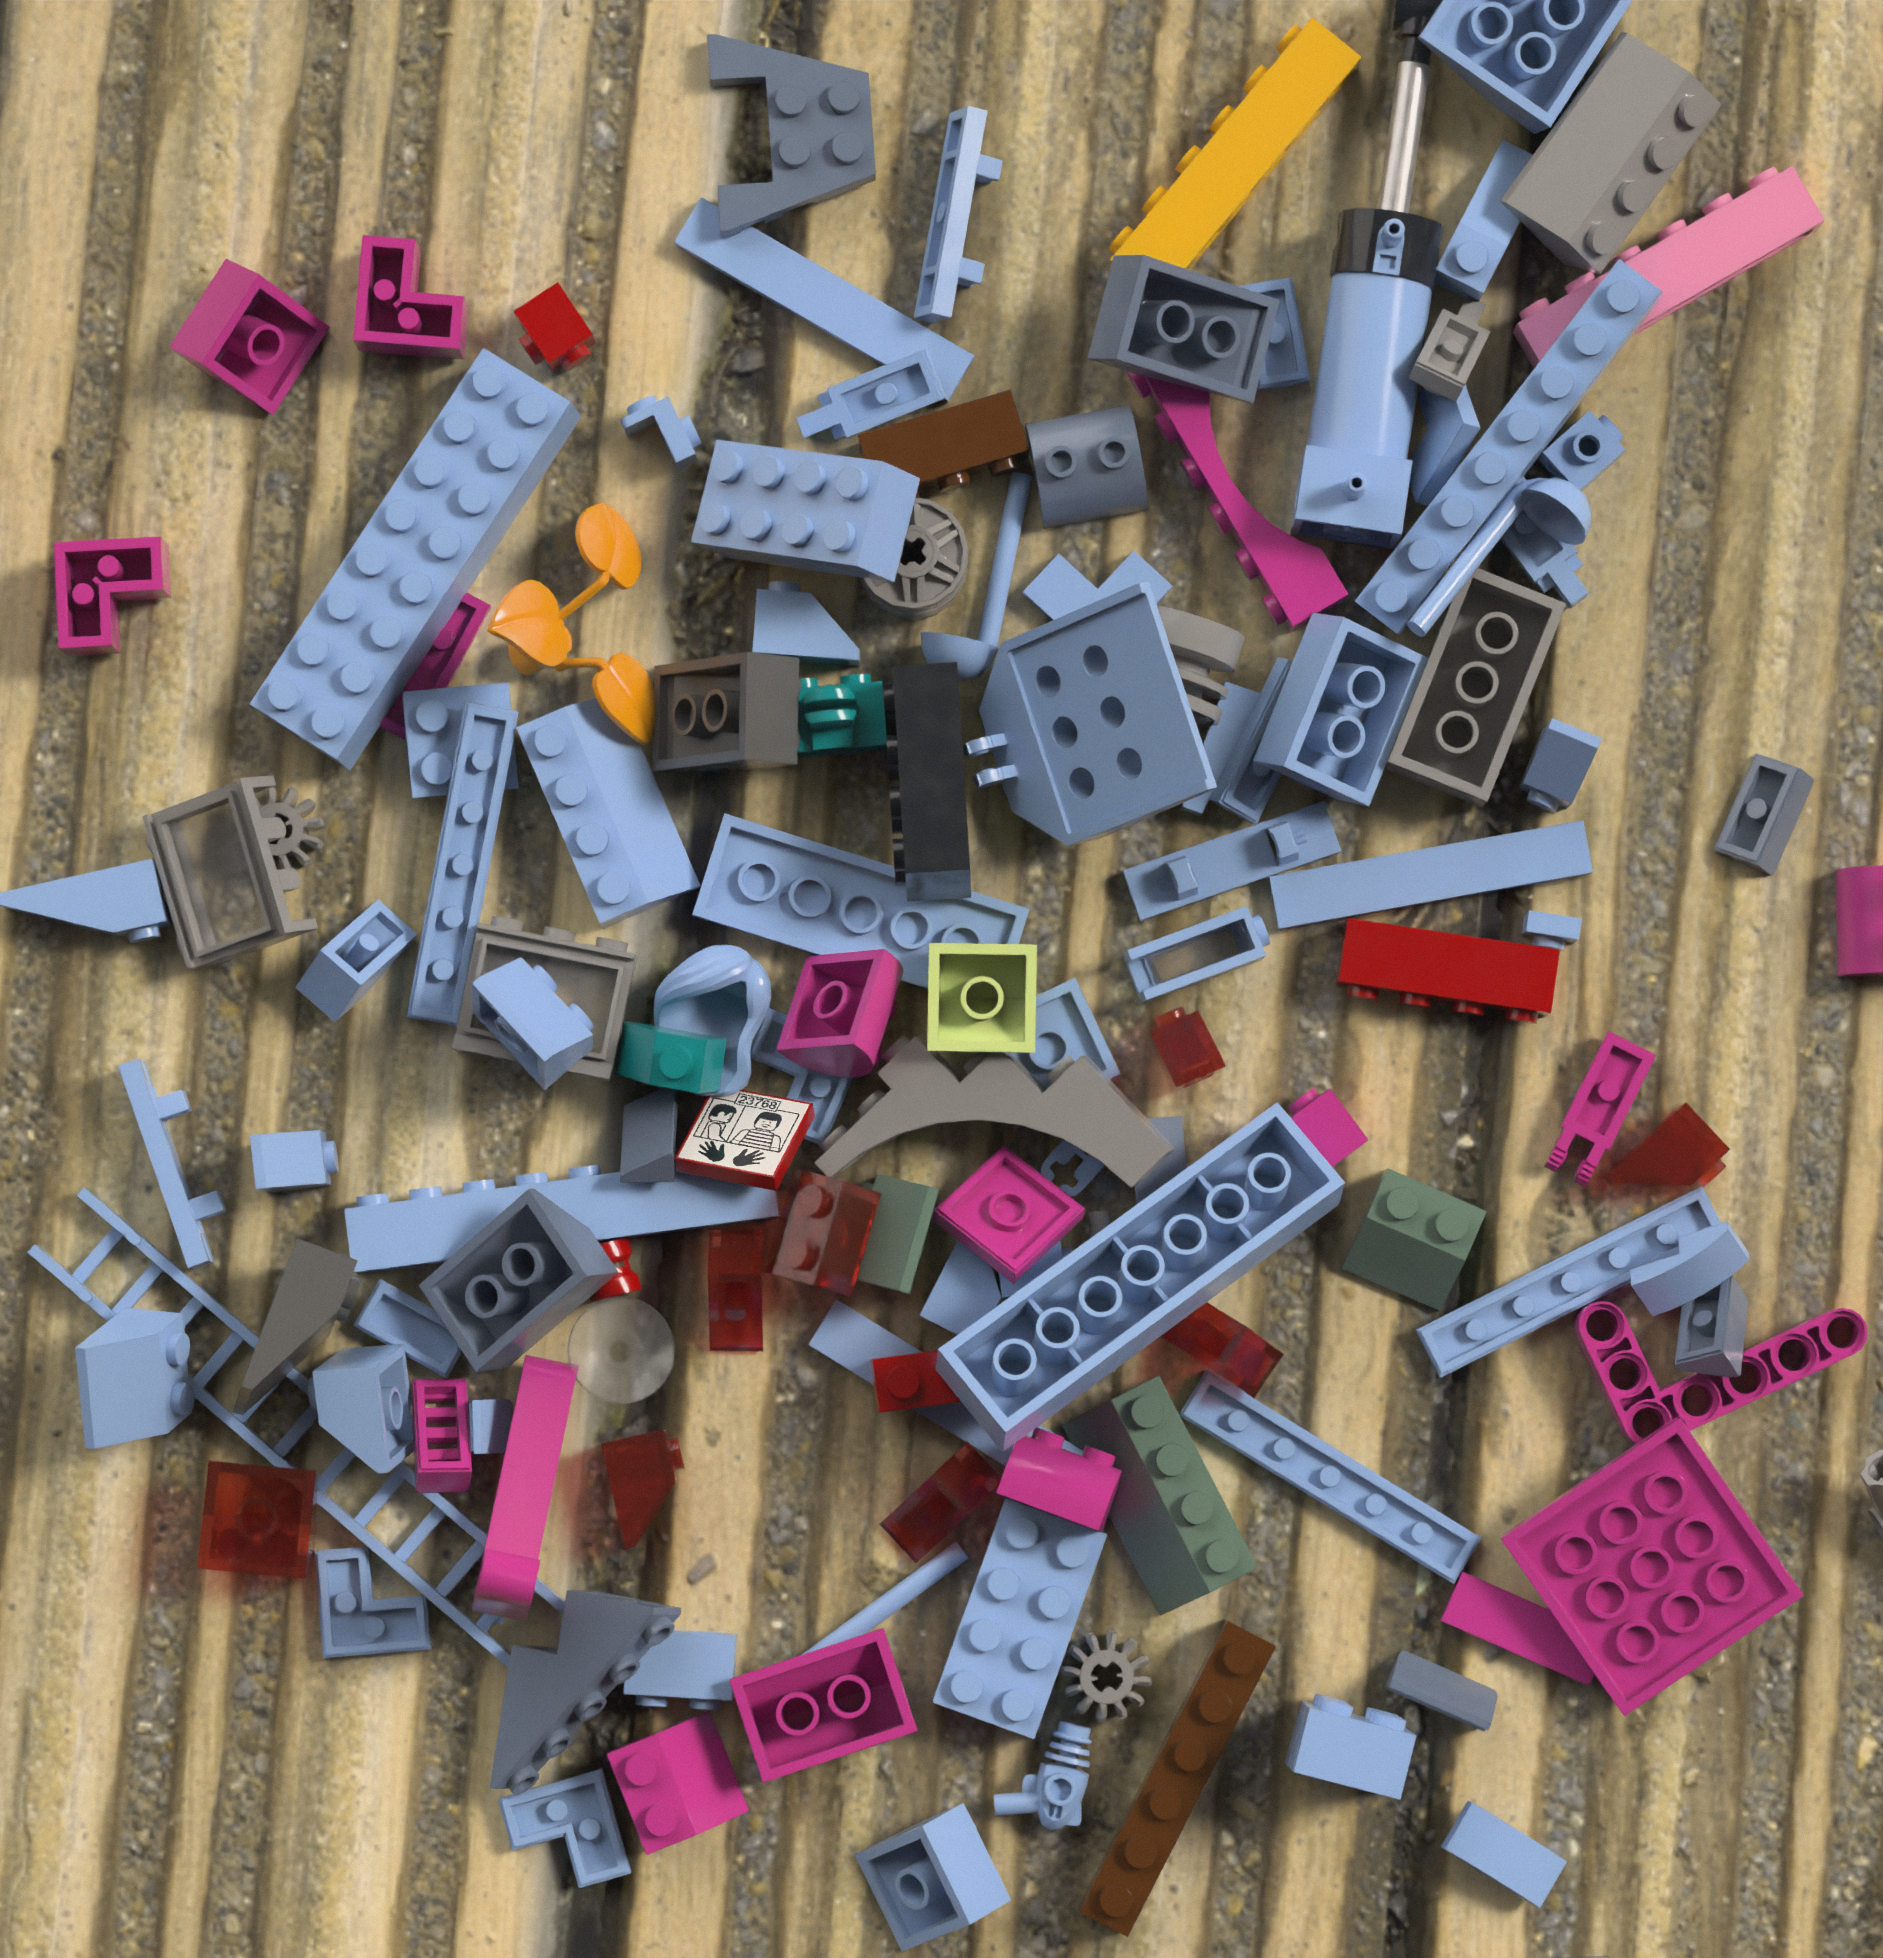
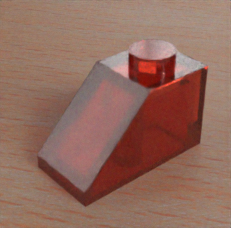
M1182 1006L1154 1018L1157 1028L1150 1030L1147 1035L1172 1093L1219 1074L1226 1067L1199 1011L1187 1015Z
M1685 1102L1671 1112L1613 1166L1603 1178L1609 1185L1686 1188L1697 1181L1704 1187L1727 1166L1720 1158L1730 1148Z
M710 1229L707 1271L710 1351L763 1352V1230Z
M1208 1302L1160 1336L1252 1398L1256 1397L1284 1355L1251 1329Z
M667 1429L601 1443L625 1549L639 1545L678 1483L676 1471L685 1469L679 1438L669 1439Z
M967 1441L879 1525L917 1563L999 1486L1001 1476Z

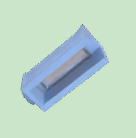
M1248 906L1129 949L1123 957L1141 1005L1184 988L1261 961L1266 956L1263 947L1269 945L1270 940L1261 916L1258 914L1251 917Z

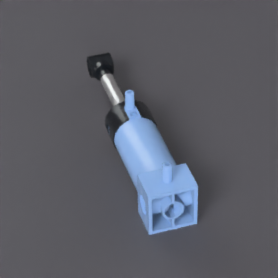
M1396 0L1392 31H1395V38L1402 41L1378 205L1377 209H1347L1341 211L1338 215V235L1336 246L1333 249L1329 275L1332 280L1309 436L1299 466L1290 534L1395 549L1402 535L1413 460L1407 459L1419 384L1408 379L1425 343L1431 295L1435 291L1439 246L1444 232L1442 224L1432 219L1409 213L1432 51L1418 37L1442 0Z

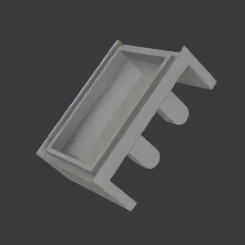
M273 775L239 778L232 784L156 813L142 816L147 831V845L155 858L162 882V896L169 906L177 934V947L184 958L187 969L217 966L318 929L315 918L291 921L284 893L300 888L301 878L294 868L276 870L269 842L284 837L286 835V827L279 817L261 818L254 795L276 786Z
M492 916L491 925L478 923L458 1025L451 1048L456 1052L466 1054L471 1052L518 1063L510 1052L474 1015L472 983L480 976L522 957L531 968L536 965L541 966L552 977L558 987L554 993L567 1007L574 1003L581 1008L594 1026L590 1030L593 1034V1049L565 1073L570 1074L571 1072L596 1077L602 1081L613 1083L623 1021L626 1019L638 960L636 954L627 952L628 943L603 937H597L595 946L574 942L575 932L547 926L544 927L543 935L523 932L524 922L498 916Z

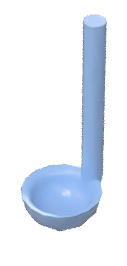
M1012 472L1010 476L978 639L974 640L936 632L921 633L922 654L927 664L957 662L958 681H969L980 677L992 665L993 659L999 650L997 647L1032 479L1030 475Z
M1557 477L1549 479L1535 478L1518 484L1508 493L1407 623L1409 629L1418 636L1423 637L1426 635L1522 510L1539 529L1550 537L1566 544H1582L1592 526V510L1586 495L1574 483Z

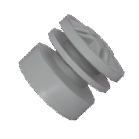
M915 498L904 545L910 549L921 545L923 547L922 559L924 563L919 565L911 561L906 566L903 565L902 551L895 582L860 577L863 590L875 606L893 617L911 620L935 616L954 603L965 585L969 551L964 530L949 510L932 500Z
M1157 606L1195 722L1204 725H1218L1223 710L1202 700V698L1226 700L1229 690L1217 681L1208 678L1210 671H1235L1245 636L1215 621L1184 611Z

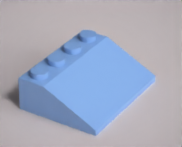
M1442 0L1418 39L1489 103L1533 134H1537L1552 126L1633 0Z

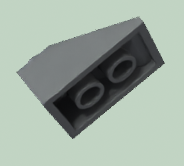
M744 652L654 666L655 726L652 744V771L681 772L767 769L797 765V753L800 745L798 702L801 692L799 658Z
M296 1238L233 1409L234 1413L243 1416L330 1336L335 1320L346 1324L362 1280L352 1277L358 1260Z

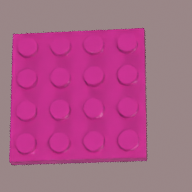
M1679 1415L1501 1535V1540L1624 1716L1804 1596Z

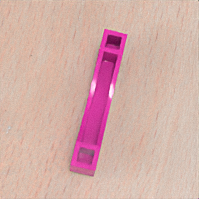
M1127 372L1139 396L1143 399L1150 395L1160 413L1154 416V420L1168 444L1177 441L1187 459L1180 463L1192 486L1196 490L1204 486L1214 504L1207 507L1216 527L1222 535L1231 532L1239 545L1240 550L1235 552L1234 555L1242 571L1250 581L1257 577L1268 594L1261 598V601L1274 624L1278 626L1285 623L1289 632L1292 633L1307 624L1312 613L1324 614L1345 602L1348 593L1323 550L1297 540L1272 525L1247 502L1230 479L1218 453L1211 426L1210 393Z

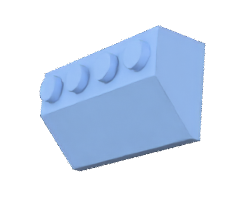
M596 698L565 706L516 727L597 919L603 929L701 887L640 743L627 735L606 715Z

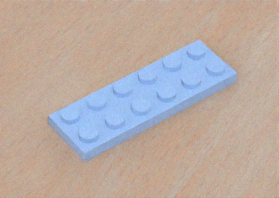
M724 813L692 915L815 955L886 949L903 967L904 972L901 982L928 990L929 943L1019 944L1030 909L971 891V898L907 902L906 885H895L894 866Z

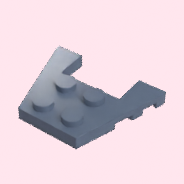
M717 34L707 35L710 87L749 84L766 85L772 182L717 185L721 238L740 233V229L761 221L767 223L780 218L784 212L812 202V204H816L876 180L869 73Z

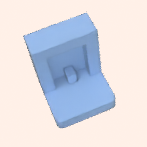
M652 395L633 403L627 408L629 415L621 419L627 436L657 424L678 470L698 462L693 448L702 444L688 415L681 419L678 418L669 397L658 401L656 396Z

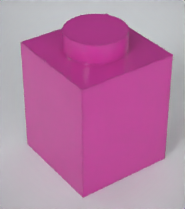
M1312 1088L1288 1106L1294 1114L1291 1119L1332 1167L1368 1141V1138L1331 1089L1320 1096Z

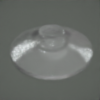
M612 1297L593 1304L581 1314L571 1330L567 1352L571 1371L584 1390L595 1398L608 1403L629 1404L649 1397L666 1381L673 1366L675 1346L673 1335L667 1322L652 1306L634 1298ZM616 1343L624 1345L628 1350L627 1360L624 1362L614 1361L609 1354L611 1345Z

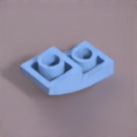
M1728 1221L1678 1237L1679 1254L1630 1269L1631 1286L1652 1316L1670 1311L1707 1293L1736 1273L1749 1261L1748 1250Z
M1467 1801L1441 1848L1480 1874L1492 1878L1529 1904L1538 1908L1542 1906L1567 1863L1566 1860L1470 1801Z

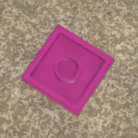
M1003 1145L934 1210L933 1221L1006 1279L1015 1284L1083 1219L1085 1208Z

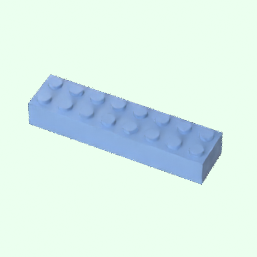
M482 348L250 702V705L266 718L351 771L381 725L382 720L402 693L408 680L413 676L432 647V643L461 602L460 600L468 592L582 416L573 404L490 351Z
M1277 1102L940 1347L937 1354L936 1371L999 1449L1004 1452L1337 1207L1341 1200L1345 1182Z

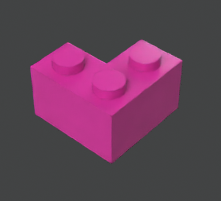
M362 235L353 341L358 350L362 352L464 360L469 314L468 304L464 296L417 292L421 250L416 239Z
M161 536L54 542L58 648L67 656L121 653L118 601L171 598L169 545Z

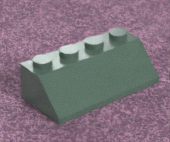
M1159 1375L1062 1424L1071 1443L1084 1451L1086 1445L1116 1456L1112 1467L1122 1470V1475L1108 1515L1160 1616L1211 1593L1258 1568Z

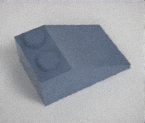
M1114 255L1087 359L1133 374L1246 403H1253L1280 300L1146 255Z

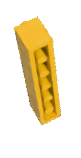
M1313 17L1303 29L1295 24L1276 47L1282 53L1269 69L1261 64L1242 88L1248 93L1236 109L1228 104L1220 112L1209 127L1214 136L1202 150L1194 145L1184 155L1175 168L1181 174L1168 190L1163 185H1160L1142 207V210L1148 215L1135 230L1127 225L1114 239L1108 250L1114 255H1146L1191 270L1357 71L1362 57ZM1114 255L1110 259L1109 270L1111 269Z

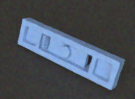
M966 106L949 113L913 319L935 323L939 322V320L951 318L957 284L972 287L973 284L982 283L985 264L963 258L962 254L975 182L991 184L992 181H999L1003 163L1000 159L980 154L987 117L986 110Z
M1323 801L1125 869L1122 873L1139 921L1142 922L1267 879L1269 876L1278 875L1341 853V848L1325 802ZM1267 835H1270L1274 841L1277 859L1274 857Z
M135 1059L118 1065L187 1267L196 1269L213 1263L215 1261L201 1221L227 1211L222 1195L218 1191H213L192 1198L166 1123L169 1119L192 1111L186 1092L179 1090L157 1097L145 1061Z

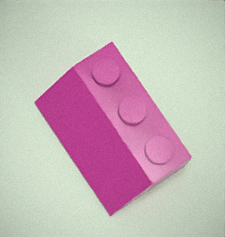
M884 1628L729 1679L763 1783L918 1731Z

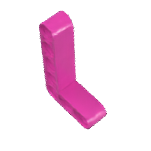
M1599 1301L1585 1305L1576 1314L1573 1325L1577 1341L1617 1426L1626 1441L1633 1445L1643 1440V1438L1635 1433L1632 1425L1634 1415L1641 1408H1650L1657 1414L1659 1428L1679 1415L1691 1431L1854 1355L1864 1346L1868 1333L1866 1322L1860 1314L1851 1309L1839 1308L1818 1314L1744 1349L1742 1362L1750 1365L1755 1371L1756 1381L1750 1391L1739 1393L1732 1387L1730 1377L1692 1373L1659 1389L1625 1315L1619 1307L1611 1302ZM1596 1310L1606 1312L1613 1321V1332L1605 1341H1597L1587 1332V1319ZM1837 1317L1848 1321L1853 1332L1852 1339L1844 1348H1837L1832 1345L1827 1336L1828 1325ZM1787 1340H1794L1799 1343L1804 1351L1803 1363L1793 1371L1784 1368L1778 1358L1779 1349ZM1619 1359L1628 1360L1636 1370V1380L1626 1390H1620L1615 1387L1609 1377L1611 1366ZM1691 1385H1697L1702 1388L1708 1399L1704 1412L1697 1416H1691L1686 1413L1681 1404V1396L1684 1390Z
M525 1355L472 1611L523 1622L526 1620L540 1565L538 1558L578 1365Z

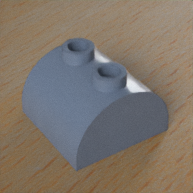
M1130 405L1025 423L1044 529L1148 510L1141 451Z

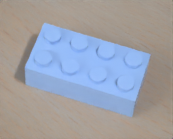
M716 440L691 543L730 559L895 582L920 478L884 461Z
M1005 1497L932 1702L1034 1739L1107 1534Z

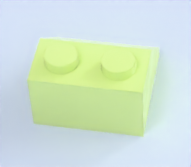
M929 943L927 1051L1035 1053L1037 945Z

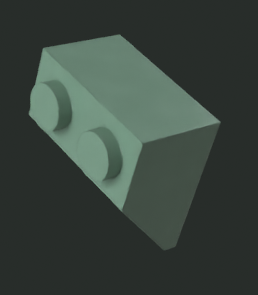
M1387 1168L1380 1177L1341 1268L1440 1311L1466 1261L1487 1211Z
M877 1174L874 1185L864 1182L856 1213L865 1215L860 1236L849 1234L841 1265L850 1267L848 1278L910 1296L938 1200L939 1189Z

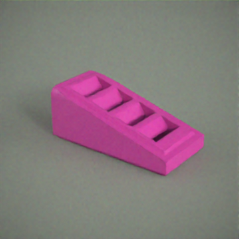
M413 1379L412 1405L416 1491L419 1493L466 1492L470 1488L472 1475L466 1379ZM425 1401H455V1407L425 1408ZM426 1423H456V1427H426ZM456 1444L457 1448L428 1449V1445Z

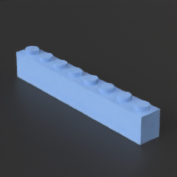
M1618 259L1355 600L1356 603L1396 634L1403 633L1413 615L1508 493L1516 487L1663 297V292L1621 259Z
M600 1165L568 1169L569 1179L548 1182L547 1172L515 1176L516 1186L495 1189L494 1179L462 1183L463 1193L442 1196L441 1186L409 1190L410 1200L389 1203L388 1193L356 1197L357 1207L346 1208L344 1212L350 1258L358 1260L353 1273L361 1274L446 1262L525 1191L532 1188L588 1227L598 1242L780 1218L777 1191L677 1172L676 1165L674 1182L623 1183L620 1182V1172L601 1174Z

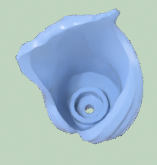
M714 945L694 953L668 974L656 990L654 998L655 1026L727 1038L720 1090L716 1092L694 1093L696 1095L721 1096L737 1093L747 1086L751 1076L750 1050L752 1040L769 1010L771 984L763 966L753 959L747 951L738 946Z

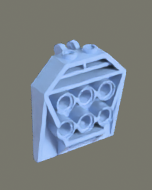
M1149 581L1137 583L1000 644L979 708L986 737L962 745L966 757H978L990 751L993 752L997 768H988L979 771L973 776L977 789L1001 783L1012 812L1063 844L1071 846L1104 838L1217 788Z

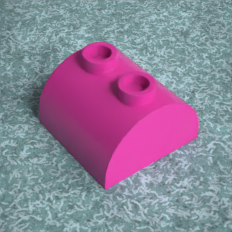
M1883 865L1838 869L1835 871L1837 977H1883Z
M886 949L807 956L776 1051L805 1068L827 1075L860 1077L869 1074L881 1059L882 1049L880 1044L887 1023L893 1018L897 1010L895 998L904 972L901 963Z
M1037 1427L1033 1430L1031 1437L1026 1435L1017 1441L996 1493L1102 1532L1122 1475V1470L1112 1467L1116 1456L1086 1445L1082 1455L1073 1453L1062 1448L1065 1440L1064 1437Z

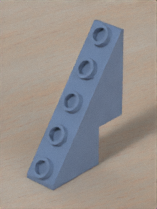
M567 1590L558 1649L541 1645H512L490 1788L510 1789L513 1795H520L529 1790L539 1779L538 1771L547 1761L558 1756L570 1746L573 1741L571 1735L584 1721L593 1718L601 1712L607 1703L606 1696L616 1685L625 1682L640 1668L639 1660L652 1646L660 1644L671 1635L675 1627L673 1623L681 1615V1608L600 1591Z

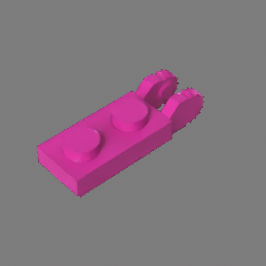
M1610 1031L1606 1032L1559 1126L1562 1128V1131L1544 1167L1556 1172L1557 1168L1562 1166L1565 1161L1568 1148L1576 1135L1592 1143L1585 1159H1582L1576 1170L1574 1180L1575 1183L1583 1187L1587 1185L1604 1151L1610 1150L1656 1057L1655 1054Z

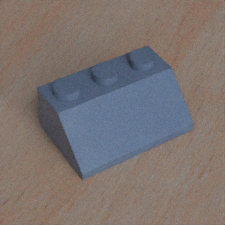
M532 1188L517 1198L420 1283L419 1287L475 1372L511 1366L619 1272L588 1227Z

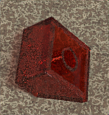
M793 1170L764 1273L852 1297L881 1193L843 1180L804 1170Z
M208 1461L197 1569L303 1579L312 1578L317 1529V1471Z

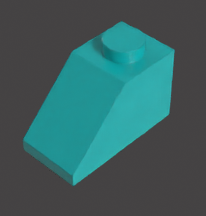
M623 1021L616 1074L660 1087L694 1093L716 1092L720 1090L727 1038Z

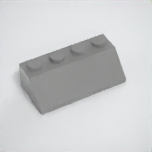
M1621 32L1500 202L1564 265L1601 274L1722 104L1689 71L1630 34Z

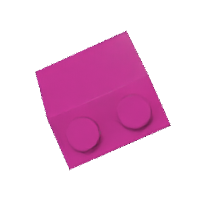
M225 259L169 348L206 375L267 413L274 415L330 326L260 274Z
M710 1710L612 1749L607 1753L646 1855L696 1836L749 1811Z

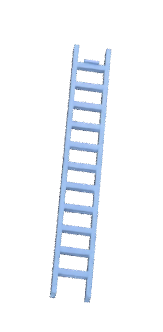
M83 1187L77 1196L113 1228L73 1274L39 1245L34 1244L28 1253L107 1322L124 1308H134L164 1272L171 1276L193 1295V1298L180 1312L183 1313L184 1330L205 1306L234 1331L194 1378L189 1376V1383L194 1388L195 1398L508 1667L510 1652L487 1633L495 1622L501 1625L506 1618L484 1613L475 1623L446 1598L483 1555L487 1533L440 1492L422 1493L436 1506L395 1553L365 1527L406 1480L416 1488L415 1471L404 1461L399 1463L394 1468V1473L355 1518L351 1516L325 1492L353 1461L356 1455L345 1447L313 1483L285 1457L318 1420L317 1409H313L310 1405L274 1448L246 1425L247 1421L284 1378L243 1416L237 1413L233 1414L204 1389L244 1341L255 1349L259 1336L88 1188ZM125 1237L131 1244L135 1245L149 1257L153 1263L112 1309L86 1287L84 1283ZM294 1368L285 1377H288L308 1395L309 1379ZM447 1515L476 1541L435 1588L406 1562ZM537 1577L534 1591L563 1614L565 1600Z

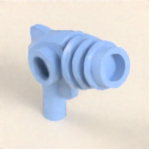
M1060 1721L1058 1730L1053 1732V1736L1061 1738V1741H1051L1049 1744L1050 1747L1058 1749V1753L1046 1751L1044 1754L1045 1757L1054 1759L1056 1762H1042L1038 1775L1026 1774L1022 1782V1792L993 1794L995 1816L1037 1813L1041 1825L1049 1831L1061 1830L1065 1825H1080L1081 1802L1088 1784L1089 1774L1076 1767L1077 1765L1090 1767V1761L1079 1758V1754L1090 1756V1750L1081 1748L1082 1744L1090 1745L1092 1743L1089 1739L1091 1728Z

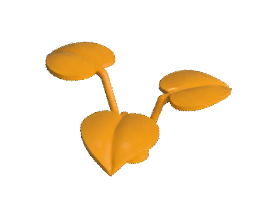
M601 502L586 508L580 514L575 529L579 552L587 565L599 572L597 580L560 611L555 596L546 586L536 580L523 581L513 587L502 599L491 619L487 632L508 642L510 660L514 667L524 675H532L545 668L553 667L557 672L568 668H594L599 672L593 677L592 688L599 705L620 729L632 739L645 746L649 744L653 737L655 698L653 683L642 665L625 653H617L611 656L608 663L601 657H567V653L572 648V638L564 626L563 620L608 584L609 579L619 589L626 590L631 588L637 582L642 568L641 550L631 527L615 509Z

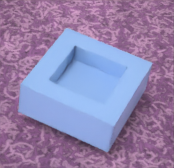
M1529 910L1524 914L1521 935L1533 937V946L1564 951L1565 943L1574 944L1579 940L1582 919Z

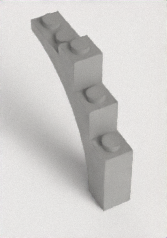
M902 1036L881 1056L886 1065L877 1073L891 1090L886 1094L879 1088L869 1096L857 1109L863 1117L848 1131L843 1125L835 1129L819 1145L824 1154L815 1164L828 1178L838 1177L869 1151L907 1132L944 1122L986 1120L1023 1125L1062 1138L1099 1159L1132 1188L1144 1180L1175 1148L1088 1056H1081L1076 1062L1070 1056H1067L1046 1076L1051 1085L1045 1089L1011 1052H977L964 1065L963 1068L969 1074L963 1079L938 1051H927V1040L924 1036H915L911 1041Z

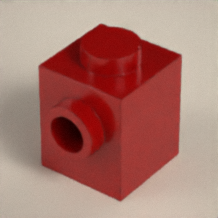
M558 282L514 310L517 321L526 333L518 340L535 365L544 360L551 372H554L561 366L565 371H569L582 364L591 356L592 353L589 348L596 344L594 336Z

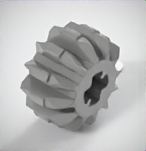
M274 786L266 789L265 795L268 804L263 806L256 798L261 818L279 817L281 820L282 818L289 819L285 825L292 830L291 836L289 838H280L277 845L270 844L269 842L274 863L276 864L277 860H279L280 869L293 868L291 859L296 857L299 863L308 868L312 864V860L303 852L305 846L321 850L324 845L322 840L309 836V832L325 827L324 820L318 817L305 819L313 812L316 804L312 799L308 798L295 807L298 800V791L292 787H289L285 792L282 803L279 801V794ZM239 834L234 835V842L237 845H242ZM244 854V855H243V860L247 863L246 857H245V854Z
M1115 1630L1107 1631L1106 1648H1099L1097 1638L1093 1632L1087 1633L1085 1637L1092 1650L1091 1653L1086 1655L1075 1645H1072L1068 1650L1072 1657L1082 1662L1081 1666H1061L1062 1675L1079 1677L1080 1682L1066 1686L1063 1692L1066 1697L1074 1696L1082 1691L1086 1693L1076 1707V1711L1080 1714H1084L1094 1700L1098 1702L1096 1710L1097 1721L1104 1722L1106 1720L1107 1704H1114L1115 1712L1119 1719L1127 1718V1710L1121 1702L1122 1699L1127 1697L1138 1707H1141L1145 1702L1142 1696L1131 1690L1133 1684L1143 1687L1151 1686L1152 1678L1146 1675H1134L1133 1670L1145 1667L1150 1663L1147 1655H1140L1130 1661L1126 1658L1137 1645V1641L1132 1637L1125 1641L1120 1651L1115 1650L1117 1632ZM1111 1662L1116 1663L1121 1669L1115 1672L1117 1677H1121L1119 1684L1115 1688L1108 1684L1103 1686L1101 1690L1096 1688L1092 1681L1097 1680V1676L1091 1674L1093 1668L1098 1663L1103 1667L1109 1666Z

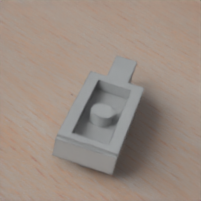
M1467 296L1458 315L1442 309L1408 379L1421 384L1427 391L1433 394L1443 395L1456 402L1491 332L1477 325L1486 304Z

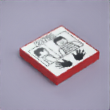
M740 1090L730 1095L708 1096L674 1158L676 1170L681 1173L777 1191L815 1117L813 1103Z

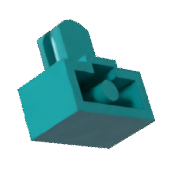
M850 674L839 677L840 685L819 686L817 678H800L801 692L798 702L800 745L797 758L887 751L882 681L872 682L871 674Z

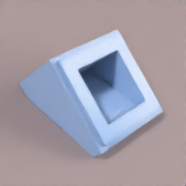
M472 1400V1403H469L471 1451H474V1454L505 1453L512 1420V1404L510 1400Z

